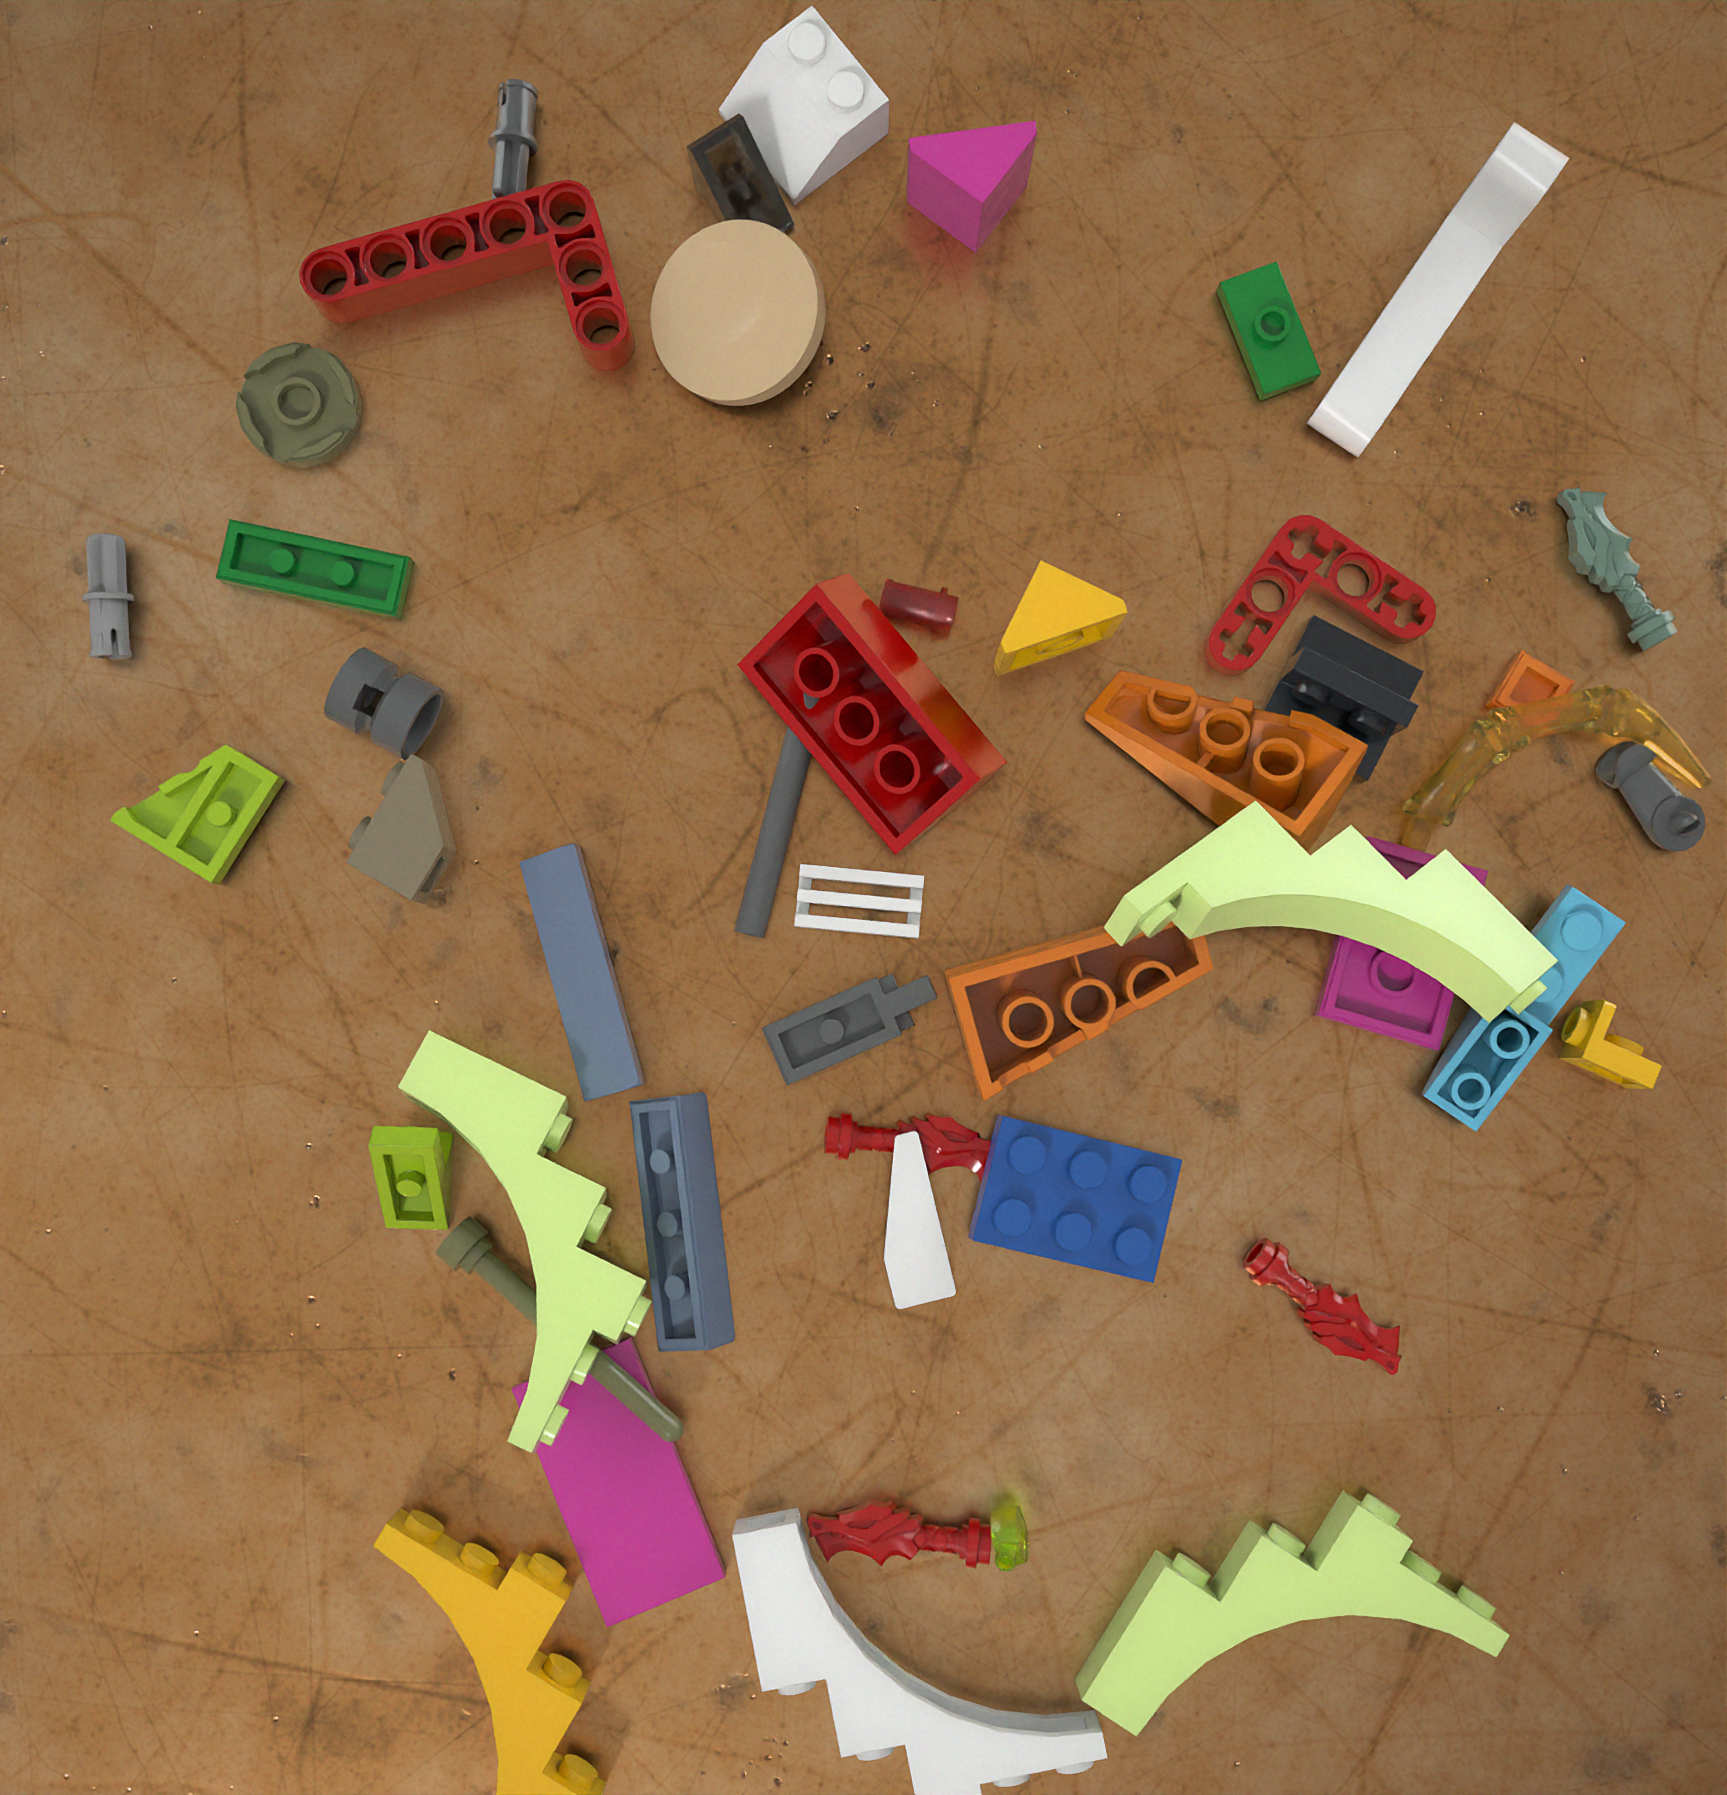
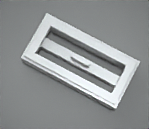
M800 864L794 926L918 939L924 876ZM812 879L908 888L910 889L909 899L817 891L811 890ZM810 903L908 912L907 924L809 915Z

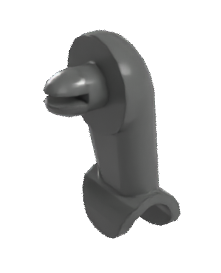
M1623 741L1611 747L1598 761L1595 768L1596 774L1605 784L1620 790L1649 839L1658 847L1669 851H1685L1695 846L1701 839L1705 829V815L1701 806L1693 799L1686 797L1652 762L1657 757V754L1646 746L1637 744L1634 741Z

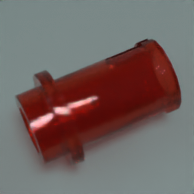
M887 578L879 610L887 618L931 628V635L937 636L939 631L951 633L959 597L949 595V588L942 587L940 592L895 582L893 579Z

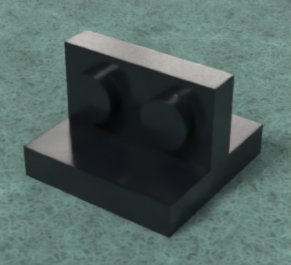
M1313 615L1308 619L1262 710L1290 716L1291 710L1312 714L1367 744V752L1353 776L1354 780L1364 783L1369 780L1390 737L1408 727L1419 706L1410 701V698L1424 671Z

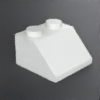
M813 6L809 7L761 45L719 108L722 118L794 206L888 134L889 99Z

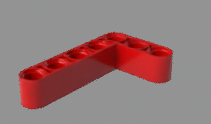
M572 180L556 181L319 248L311 252L303 260L299 270L300 284L320 313L329 321L342 324L355 322L554 265L572 329L586 361L596 369L614 371L625 366L632 358L635 350L634 334L594 199L585 186ZM577 211L585 214L582 221L573 227L557 225L561 217L569 212ZM512 228L526 230L524 236L513 244L499 242L500 237ZM459 244L466 246L464 253L459 258L453 261L440 260L442 253L448 247ZM395 261L407 262L405 269L399 275L393 278L382 277L384 269L389 264ZM594 268L602 272L598 280L590 285L574 283L577 274L585 269ZM336 278H347L345 286L341 291L333 295L323 294L325 287L330 281ZM611 325L619 329L616 337L608 343L597 344L590 341L591 334L601 326Z

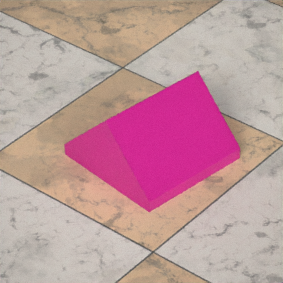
M1022 122L909 138L906 182L908 203L976 253L1027 187L1037 136L1036 122Z

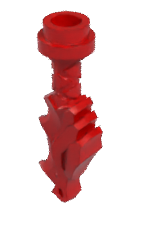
M840 1112L839 1117L827 1116L824 1154L836 1155V1160L848 1161L849 1154H855L856 1149L893 1153L895 1137L897 1135L916 1131L919 1135L928 1175L941 1168L963 1166L975 1172L981 1182L991 1140L981 1138V1133L962 1126L948 1115L936 1116L928 1112L923 1116L926 1120H920L913 1115L909 1118L911 1123H905L899 1119L895 1123L897 1125L895 1129L890 1127L875 1128V1126L859 1125L858 1127L857 1121L852 1120V1113Z
M1263 1238L1252 1247L1242 1264L1243 1268L1249 1272V1279L1260 1287L1273 1283L1281 1291L1288 1293L1289 1297L1299 1304L1297 1316L1305 1318L1304 1327L1313 1331L1314 1341L1324 1345L1334 1355L1353 1357L1363 1361H1367L1369 1358L1379 1364L1390 1375H1395L1398 1372L1399 1362L1402 1358V1355L1397 1354L1400 1335L1399 1325L1393 1328L1377 1326L1362 1310L1356 1293L1349 1297H1341L1335 1293L1330 1283L1314 1285L1307 1278L1300 1276V1273L1289 1265V1250L1280 1242L1272 1243L1269 1239Z
M871 1499L856 1507L839 1511L835 1517H825L812 1513L806 1518L810 1530L809 1538L815 1536L816 1543L827 1563L833 1555L847 1550L867 1555L882 1566L886 1559L891 1556L899 1555L911 1560L919 1550L931 1552L941 1551V1553L949 1554L958 1553L959 1559L965 1560V1567L976 1569L977 1564H990L993 1525L980 1524V1519L969 1518V1525L962 1524V1529L960 1530L959 1528H942L925 1524L922 1526L923 1518L920 1514L910 1515L911 1512L906 1507L895 1509L897 1506L892 1501H879L876 1499Z

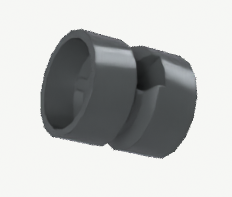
M363 647L355 651L339 670L328 692L324 714L331 721L357 735L363 734L368 730L371 731V742L406 760L410 754L414 755L419 750L434 727L444 701V691L411 672L399 677L398 666L395 663Z

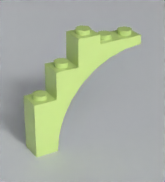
M429 1030L398 1088L405 1098L446 1122L484 1158L507 1191L526 1234L536 1281L537 1340L527 1392L507 1442L530 1453H536L541 1442L549 1446L553 1445L567 1418L569 1409L561 1406L560 1403L570 1382L574 1381L582 1385L594 1364L600 1350L590 1345L594 1334L617 1345L624 1332L635 1337L652 1301L642 1296L647 1287L646 1280L581 1249L585 1239L594 1244L597 1242L611 1215L612 1209L603 1205L607 1198L606 1188L543 1158L547 1149L555 1153L558 1152L571 1128L573 1118L565 1115L569 1109L567 1097Z
M1342 1491L1303 1555L1301 1553L1306 1545L1293 1534L1275 1523H1272L1269 1530L1266 1531L1251 1520L1248 1521L1210 1584L1207 1582L1211 1575L1187 1556L1178 1553L1175 1559L1171 1560L1155 1550L1076 1676L1075 1682L1083 1702L1137 1737L1167 1696L1207 1661L1251 1636L1297 1621L1345 1615L1402 1619L1450 1633L1494 1657L1498 1656L1510 1635L1491 1618L1497 1609L1491 1603L1463 1585L1455 1594L1437 1582L1442 1572L1417 1554L1408 1550L1413 1540L1396 1525L1401 1517L1398 1512L1369 1493L1360 1502L1345 1491Z

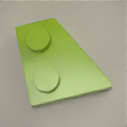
M225 744L201 759L198 766L192 771L178 773L158 786L159 791L131 808L123 807L116 811L110 821L210 883L219 885L285 782V779L235 748Z

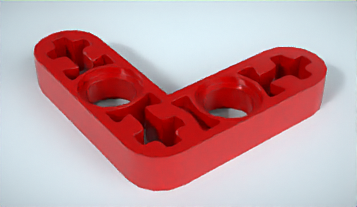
M1298 515L1289 519L1275 534L1209 631L1204 642V655L1208 664L1216 672L1223 675L1237 676L1248 671L1261 658L1307 588L1383 639L1394 644H1407L1424 635L1434 623L1436 605L1432 596L1423 587L1321 519L1312 515ZM1303 532L1309 534L1313 538L1309 548L1323 559L1332 549L1340 555L1326 568L1322 577L1315 570L1324 561L1311 553H1306L1301 559L1294 557L1291 554L1294 543L1288 538V535L1297 539ZM1355 564L1366 571L1369 578V587L1365 594L1351 596L1339 587L1337 573L1341 566ZM1261 580L1276 582L1284 593L1282 608L1274 612H1266L1259 609L1252 599L1253 585ZM1383 584H1386L1391 590L1382 598L1397 607L1405 601L1411 602L1415 606L1411 616L1418 623L1410 622L1403 628L1399 627L1394 622L1398 614L1394 608L1382 601L1373 611L1367 607V604L1380 593ZM1238 608L1245 617L1236 615L1234 613L1235 609ZM1246 618L1250 622L1257 624L1249 632L1242 644L1244 651L1249 653L1248 656L1238 654L1232 660L1227 659L1222 654L1226 644L1219 639L1220 634L1230 638L1240 628ZM1258 625L1267 627L1265 634Z

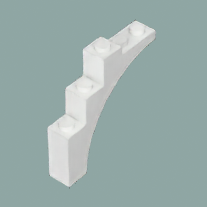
M798 1507L736 1520L732 1537L761 1690L764 1692L778 1689L781 1695H796L814 1688L816 1681L826 1679L841 1758L856 1755L859 1760H876L890 1755L894 1751V1747L905 1745L915 1795H982L981 1784L993 1782L998 1787L1016 1786L1026 1782L1033 1773L1056 1769L1061 1774L1080 1773L1091 1768L1094 1761L1107 1758L1103 1733L1095 1710L1050 1715L995 1710L950 1696L899 1667L865 1638L835 1600L812 1556Z

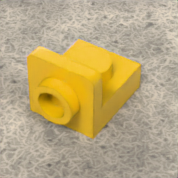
M1606 1000L1585 1001L1581 1008L1576 1007L1572 1010L1561 1032V1040L1566 1043L1560 1059L1627 1089H1653L1662 1065L1642 1057L1644 1047L1636 1042L1614 1034H1607L1605 1037L1616 1010L1615 1004Z

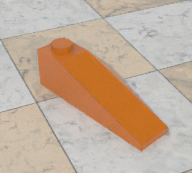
M1123 670L1116 674L1085 712V720L1218 826L1224 824L1256 800L1306 852L1310 850L1329 823L1368 748L1367 744L1312 714L1291 710L1290 716L1260 710L1253 708L1254 701L1235 696L1232 703L1196 695L1192 686Z

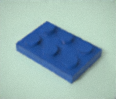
M998 1114L968 1238L980 1243L1154 1283L1182 1159Z

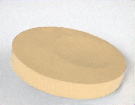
M729 220L713 224L687 239L673 253L661 271L654 289L650 313L651 332L656 351L666 370L677 382L708 401L728 406H744L765 401L792 385L813 359L820 344L825 325L826 303L824 288L819 273L810 257L780 230L768 224L752 220Z

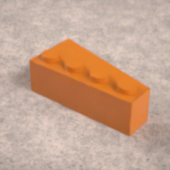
M1170 921L1153 937L1148 938L1142 931L1121 947L1104 929L1106 925L1104 924L944 970L976 1087L983 1101L1004 1090L1003 1087L1030 1072L1032 1074L1053 1062V1058L1086 1039L1089 1041L1110 1029L1109 1026L1133 1012L1147 1008L1213 970L1214 967L1205 935L1189 940Z

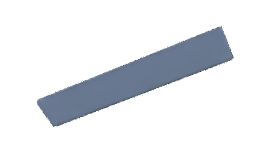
M572 843L519 862L584 1102L645 1085L581 847L576 843Z
M701 1092L629 1101L658 1352L711 1350L729 1344L735 1339L706 1094Z

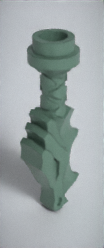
M1580 487L1561 491L1558 493L1557 502L1563 507L1569 517L1566 526L1569 542L1568 559L1575 566L1577 573L1588 575L1589 583L1599 585L1601 592H1615L1631 620H1634V623L1630 625L1633 630L1627 634L1633 644L1638 642L1642 650L1646 651L1676 634L1678 630L1672 623L1676 618L1671 610L1663 612L1661 608L1655 609L1653 603L1643 591L1641 584L1635 578L1639 572L1640 564L1635 562L1629 554V545L1634 538L1620 532L1607 519L1604 513L1603 500L1608 493L1580 492Z

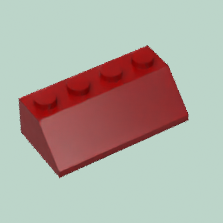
M849 573L816 583L737 664L895 855L903 851L963 803L1008 763ZM804 693L811 697L820 698L813 708L808 709L806 707Z

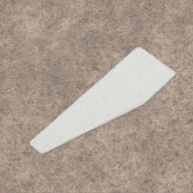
M916 1131L897 1135L894 1142L884 1262L897 1309L951 1297L956 1294L922 1147Z

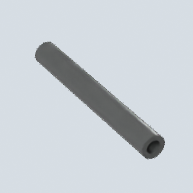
M804 693L806 707L808 709L813 708L820 698L811 697ZM788 725L734 929L735 932L762 939L765 937L812 755Z

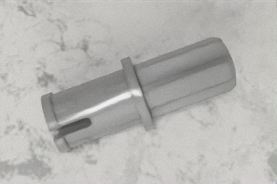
M109 533L89 535L86 539L88 593L82 594V602L89 603L90 658L104 659L105 656H109V659L132 658L129 641L128 604L134 603V595L127 593L125 541L123 537Z

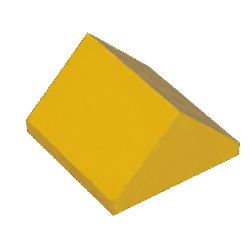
M1040 560L999 645L993 663L996 676L1111 638L1128 613L1124 600Z

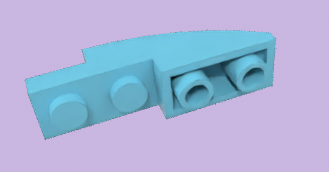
M1567 884L1531 931V934L1558 960L1539 978L1548 989L1519 1015L1508 1006L1490 1023L1471 1007L1434 1068L1422 1091V1095L1474 1131H1477L1552 1033L1553 1029L1548 1025L1626 922L1573 886Z

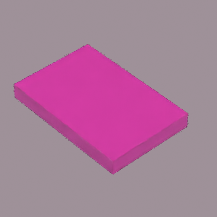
M1364 837L1406 880L1436 857L1429 853L1374 837ZM1460 863L1485 886L1488 875L1487 870ZM1336 935L1314 1016L1426 1049L1439 1051L1455 993L1435 978L1394 955L1374 946Z

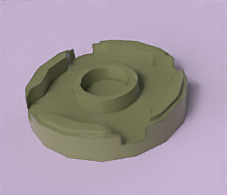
M296 342L270 348L254 360L244 374L246 380L242 385L241 393L238 391L236 410L241 429L262 454L281 465L308 468L330 462L349 447L360 428L363 402L358 382L341 360L327 350L324 351L320 348L311 347L310 344Z

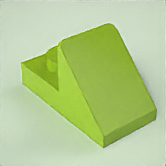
M373 1126L368 1148L385 1227L448 1230L451 1220L453 1134L438 1131V1128Z

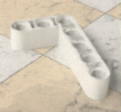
M1514 122L1451 210L1306 424L1357 458L1359 457L1501 248L1542 199L1567 163L1569 157Z

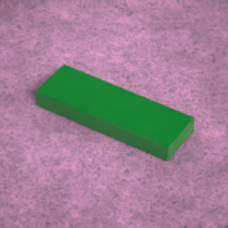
M229 519L216 579L224 584L401 621L414 561L408 556Z

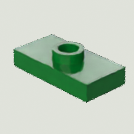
M1277 261L1219 283L1216 291L1260 401L1316 381L1321 375L1320 368Z

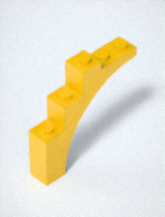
M401 1508L385 1524L373 1547L418 1581L448 1615L474 1659L492 1714L498 1756L496 1795H602L606 1782L598 1778L596 1769L590 1763L576 1755L567 1754L563 1757L555 1752L579 1710L591 1682L581 1677V1669L568 1658L555 1653L546 1656L538 1651L567 1601L575 1582L565 1577L567 1571L561 1564L540 1553H535L531 1557L521 1551L509 1571L506 1572L498 1567L499 1560L484 1547L474 1543H466L463 1546L443 1534V1525L434 1517L418 1510H412L408 1513Z

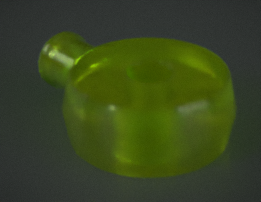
M1005 1504L994 1508L991 1513V1533L996 1554L995 1565L1001 1571L1008 1572L1028 1562L1029 1540L1027 1526L1020 1506Z

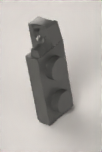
M890 974L879 980L877 977L764 1026L762 1030L786 1085H789L902 1035L901 1031L915 1026L909 1011L938 997L928 975L898 988L893 974Z

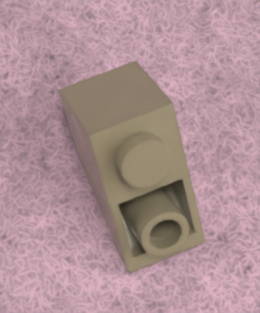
M410 754L405 764L397 763L385 778L381 787V794L385 798L373 818L366 816L355 828L348 847L353 851L346 863L407 899L425 905L457 851L436 769L420 758Z

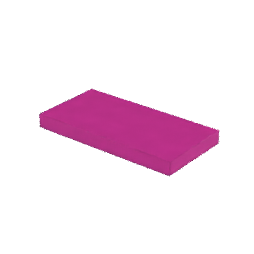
M631 1336L620 1340L618 1345L613 1343L601 1348L656 1398ZM590 1374L587 1375L582 1385L571 1381L560 1403L561 1406L569 1409L567 1418L553 1445L549 1446L541 1442L536 1452L606 1627H610L725 1578L726 1569L675 1443L664 1441ZM529 1379L511 1388L519 1409L527 1392Z

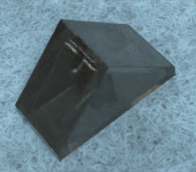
M740 113L686 146L694 185L719 222L752 220L768 224L781 232L795 225L752 133Z

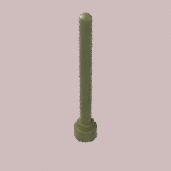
M471 1216L467 1217L442 1242L436 1251V1255L454 1271L461 1268L468 1275L476 1272L537 1327L536 1291L492 1253L495 1246L487 1240L490 1233ZM590 1342V1345L600 1349L594 1342ZM600 1349L589 1374L664 1441L675 1442L679 1440L684 1432L682 1421Z

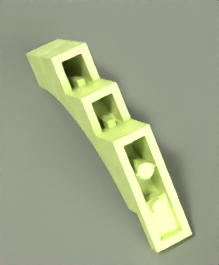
M1256 800L1125 894L1104 926V929L1121 947L1142 931L1148 938L1153 937L1170 921L1189 940L1217 931L1257 926L1313 929L1344 936L1379 948L1435 978L1468 1003L1488 1023L1508 1006L1518 1015L1548 989L1539 978L1558 961L1446 849L1407 880L1352 825L1312 855H1309Z

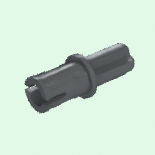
M508 79L507 84L502 81L498 86L497 122L495 130L490 133L488 140L490 148L495 151L492 199L526 190L528 160L538 150L537 140L533 137L538 91L532 84L519 79Z

